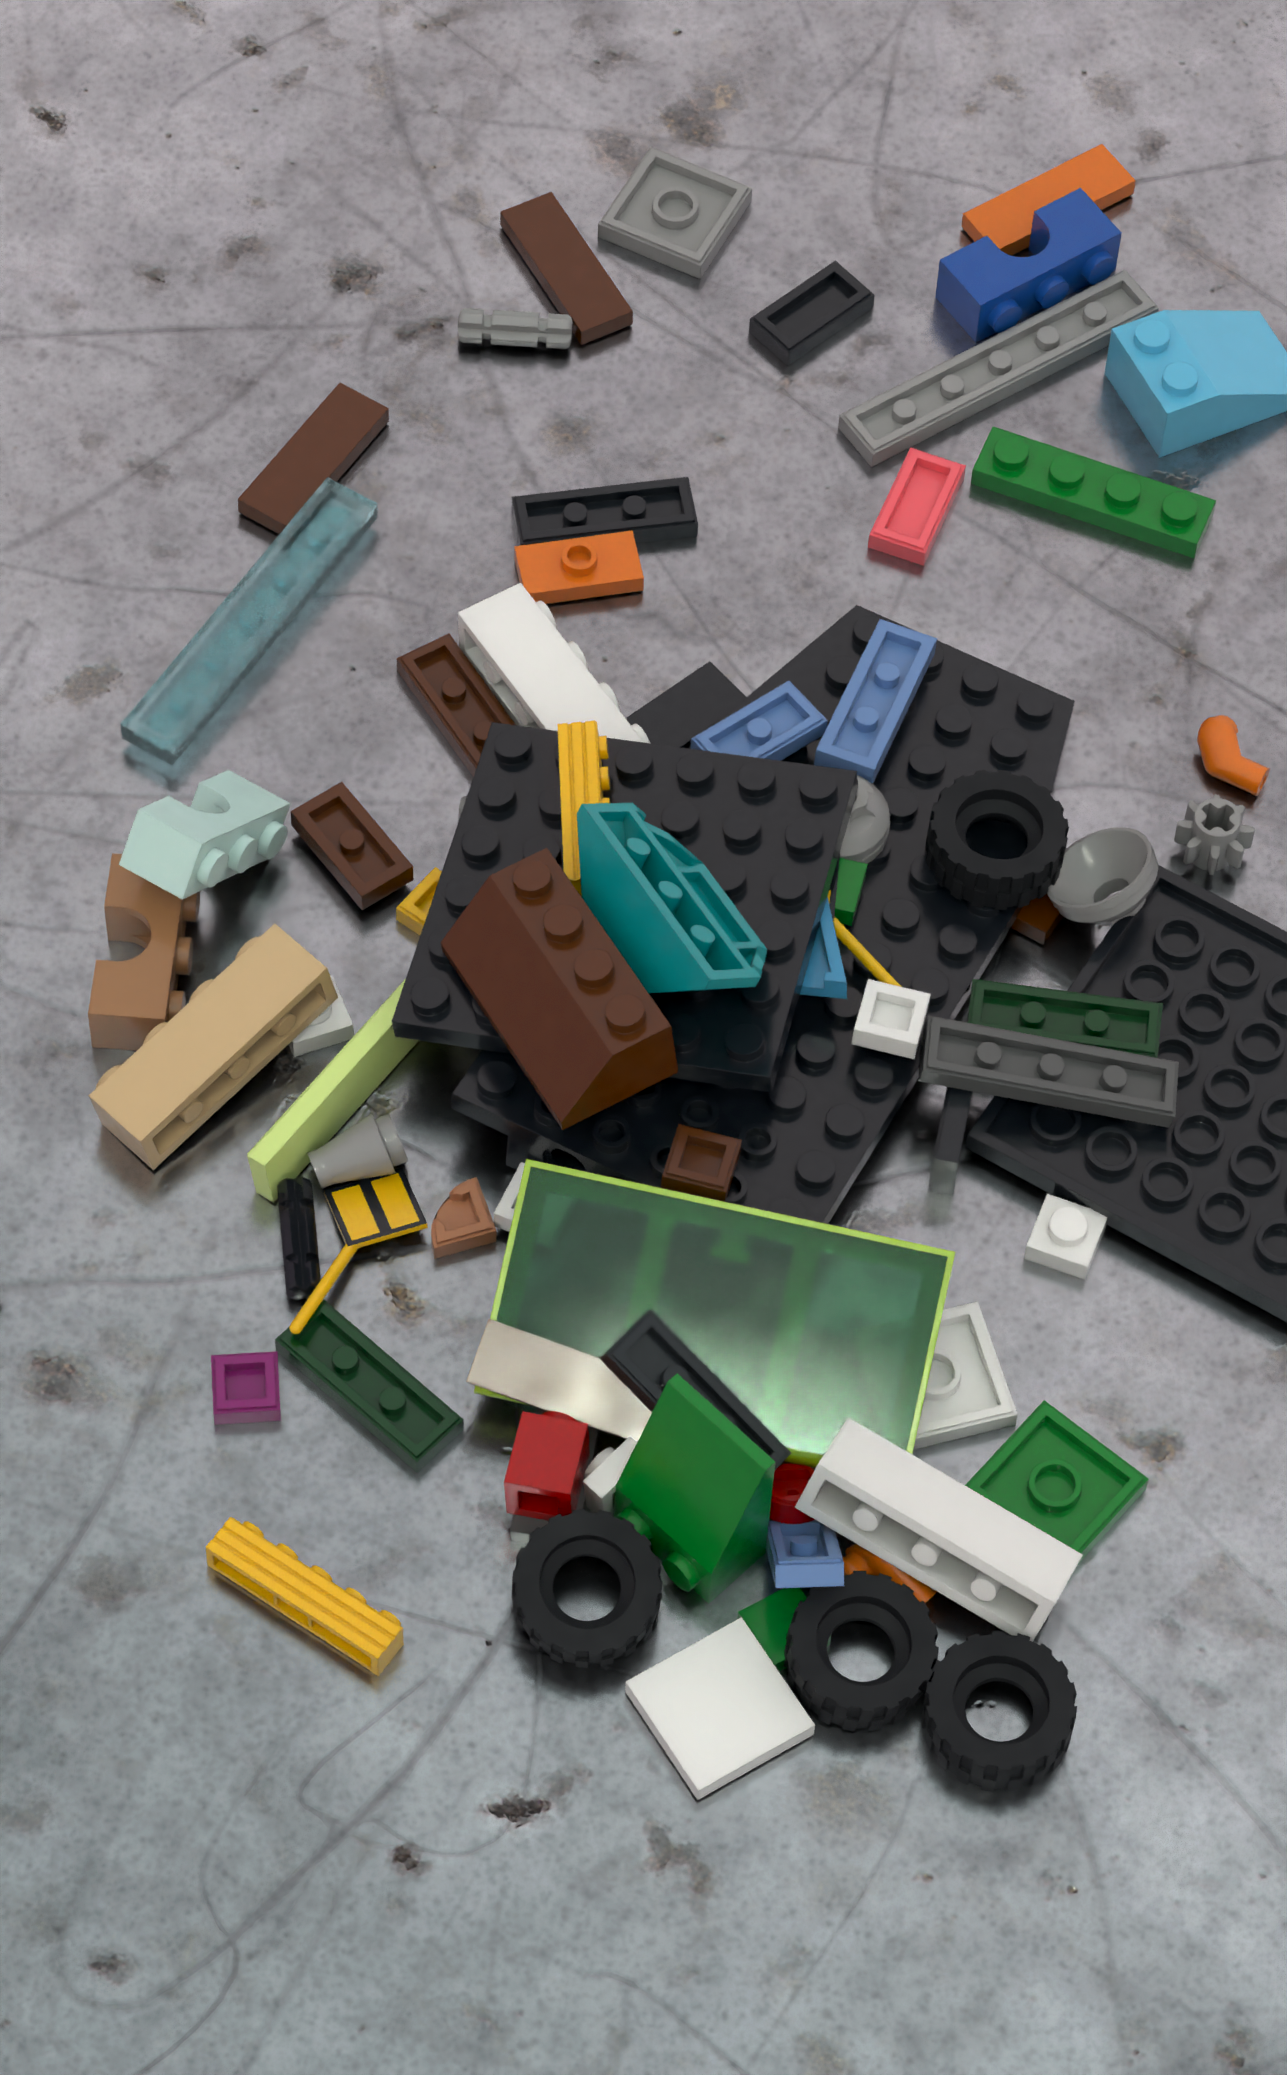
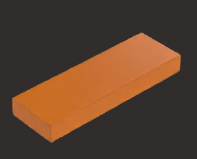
M1100 144L963 213L961 227L974 242L988 236L1001 251L1012 256L1029 247L1034 211L1079 188L1103 210L1134 194L1136 180L1107 148Z

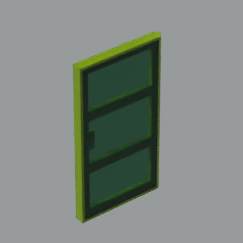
M526 1159L490 1319L600 1358L651 1308L791 1452L784 1460L785 1462L816 1468L848 1417L913 1454L955 1252ZM477 1386L474 1389L475 1394L525 1404Z

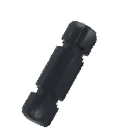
M286 1178L280 1181L277 1186L286 1294L293 1300L308 1299L321 1280L313 1188L311 1181L307 1178Z

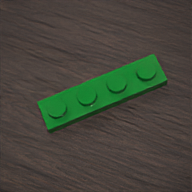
M994 426L973 467L971 477L972 485L1191 558H1195L1214 515L1216 500Z

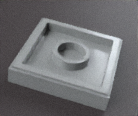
M650 147L598 223V237L701 279L751 203L752 188Z

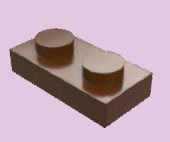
M343 782L338 783L290 811L291 826L361 910L414 880L413 865Z

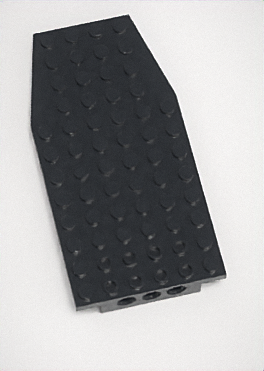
M856 605L718 722L785 682L790 681L828 720V726L879 619L903 627L906 626ZM938 640L932 661L873 782L874 786L883 794L888 804L890 813L888 841L883 851L873 861L867 863L866 878L852 926L843 924L902 987L931 994L925 1022L928 1015L951 1020L956 1018L971 993L972 980L980 979L1022 907L1018 908V906L1007 907V910H995L994 907L983 906L982 909L971 906V902L964 899H956L950 895L951 891L937 883L935 873L928 868L926 862L928 851H925L933 804L938 802L939 793L946 786L948 788L952 786L955 779L963 775L965 777L972 776L976 771L987 770V772H998V770L1010 771V774L1020 777L1025 775L1032 778V782L1040 787L1042 785L1045 786L1052 794L1075 702ZM822 736L781 761L814 765L816 749ZM986 820L975 822L966 832V841L969 848L983 856L994 859L1018 858L1025 852L1028 844L1023 831L1001 821ZM837 938L847 982V999L799 995L772 1093L668 1077L562 1130L512 1054L481 1050L453 1091L451 1108L508 1135L506 1165L516 1170L521 1162L525 1163L526 1159L659 1188H661L662 1175L678 1124L741 1139V1153L726 1202L828 1224L919 1077L923 1029L915 1059L851 1044L868 979L878 980ZM605 1206L639 1221L640 1229L646 1231L649 1215ZM675 1221L671 1244L734 1274L736 1273L741 1263L710 1257L715 1229ZM754 1238L752 1252L789 1269L794 1246Z

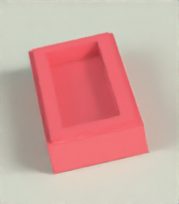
M910 447L869 534L868 548L924 566L964 480L966 465Z

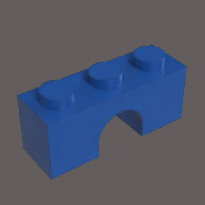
M1079 188L1034 211L1029 250L1034 254L1033 256L1015 257L1001 251L988 236H985L940 259L935 297L976 343L996 332L1001 333L1015 326L1019 320L1042 308L1048 309L1060 303L1067 295L1088 284L1095 285L1108 278L1116 270L1122 232L1091 198Z

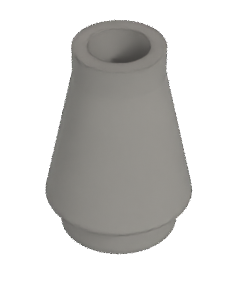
M371 1113L322 1147L307 1153L322 1189L337 1183L396 1173L394 1170L395 1166L408 1162L389 1113L374 1119Z

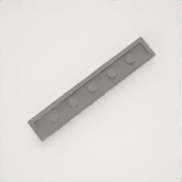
M1123 270L840 414L838 428L866 462L873 467L1109 346L1112 328L1159 312V307L1129 273Z

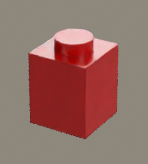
M522 1411L504 1479L507 1513L548 1521L549 1518L558 1514L565 1516L572 1514L573 1510H576L590 1456L588 1423L578 1422L573 1417L556 1411H548L542 1414Z

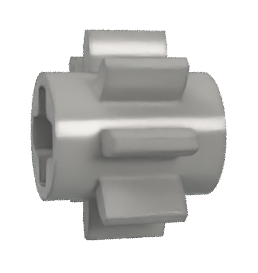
M1217 794L1199 805L1196 802L1189 801L1184 820L1177 821L1174 842L1187 844L1183 862L1185 864L1193 863L1198 868L1208 871L1209 875H1214L1216 871L1224 869L1229 864L1237 869L1241 867L1244 849L1251 848L1255 832L1254 827L1241 825L1245 807L1243 805L1235 806L1232 802L1220 798Z

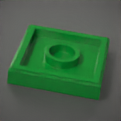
M1044 1400L965 1486L1081 1553L1083 1556L1079 1561L1080 1563L1147 1489L1149 1478Z

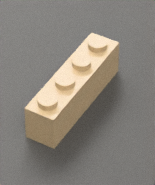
M275 923L260 937H254L247 941L237 953L235 960L215 979L203 982L193 992L189 1003L171 1020L155 1026L146 1036L143 1045L122 1065L114 1066L103 1074L96 1085V1089L88 1095L102 1125L151 1169L157 1168L338 999L327 967Z

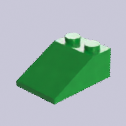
M677 1373L667 1382L615 1486L614 1517L619 1520L625 1518L634 1524V1529L641 1536L645 1534L652 1544L651 1551L662 1560V1566L666 1574L679 1588L686 1592H690L693 1589L709 1604L766 1553L776 1462Z

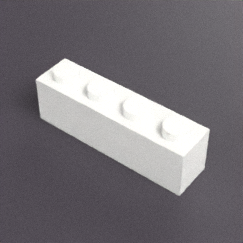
M521 583L458 612L460 649L517 726L558 731L557 724L585 723V721L595 720L598 724L599 736L650 743L644 730L638 724L630 725L620 712L618 700L610 686L605 682L599 684L589 672L585 656L579 646L574 641L567 643L558 632L554 617L548 606L541 600L535 602Z
M849 1417L819 1461L795 1506L796 1509L1006 1633L1017 1636L1018 1633L1029 1636L1032 1642L1083 1556L1076 1550Z

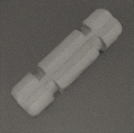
M465 308L460 311L458 317V338L463 343L482 344L483 339H491V345L537 347L538 342L546 343V348L566 349L570 347L572 341L573 322L571 316L567 314L548 313V318H540V313L493 310L492 315H484V309Z

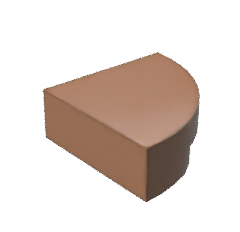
M477 1177L464 1181L454 1187L449 1193V1197L439 1208L431 1226V1245L434 1259L496 1242V1228Z

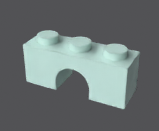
M227 770L199 782L191 807L167 796L138 809L119 865L183 900L208 887L211 888L218 882L237 873H243L246 869L274 858L282 848L287 837L288 829L283 824L291 803Z

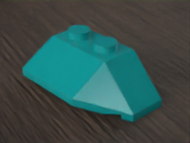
M634 803L581 804L577 812L582 899L647 992L664 993L756 987L762 975L767 948L704 863L669 833L645 822L646 814Z

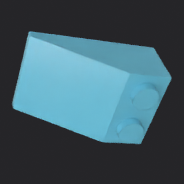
M1162 310L1111 330L1105 375L1159 458L1287 411V351L1260 311Z

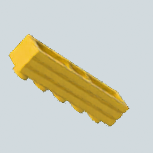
M595 720L585 721V723L557 724L563 869L580 896L581 879L577 812L581 804L610 803L609 797L603 798V791L610 790L608 766L602 767V760L609 759L607 736H599L598 724Z
M229 1517L223 1527L206 1546L207 1566L230 1579L378 1677L404 1645L403 1627H401V1622L396 1616L386 1610L376 1611L367 1605L366 1599L358 1591L349 1587L345 1590L333 1583L331 1576L319 1566L313 1565L311 1568L298 1560L296 1553L282 1543H278L276 1546L266 1540L262 1531L248 1521H244L242 1524L236 1519Z

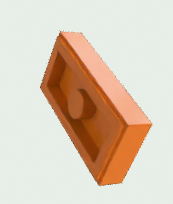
M633 530L514 546V560L519 582L535 602L541 600L545 604L643 591L644 576Z

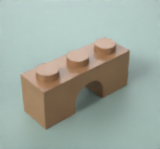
M112 853L104 904L108 940L136 943L144 947L145 950L138 956L125 961L96 960L88 1010L92 1047L137 1051L143 1045L148 1033L155 1026L168 1022L185 1007V991H177L179 975H190L193 938L185 937L187 922L198 921L200 891L182 900L120 866L119 862L122 854Z

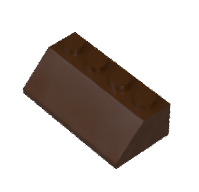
M548 848L490 875L440 942L442 951L561 1129L564 1130L678 1073L670 1023Z

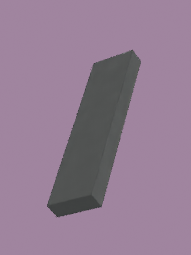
M928 1015L923 1026L918 1081L1170 1128L1176 1114L1179 1062Z

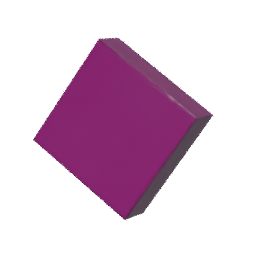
M277 1351L211 1355L214 1425L281 1421Z

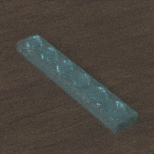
M327 477L120 724L122 739L173 766L378 518L377 503Z

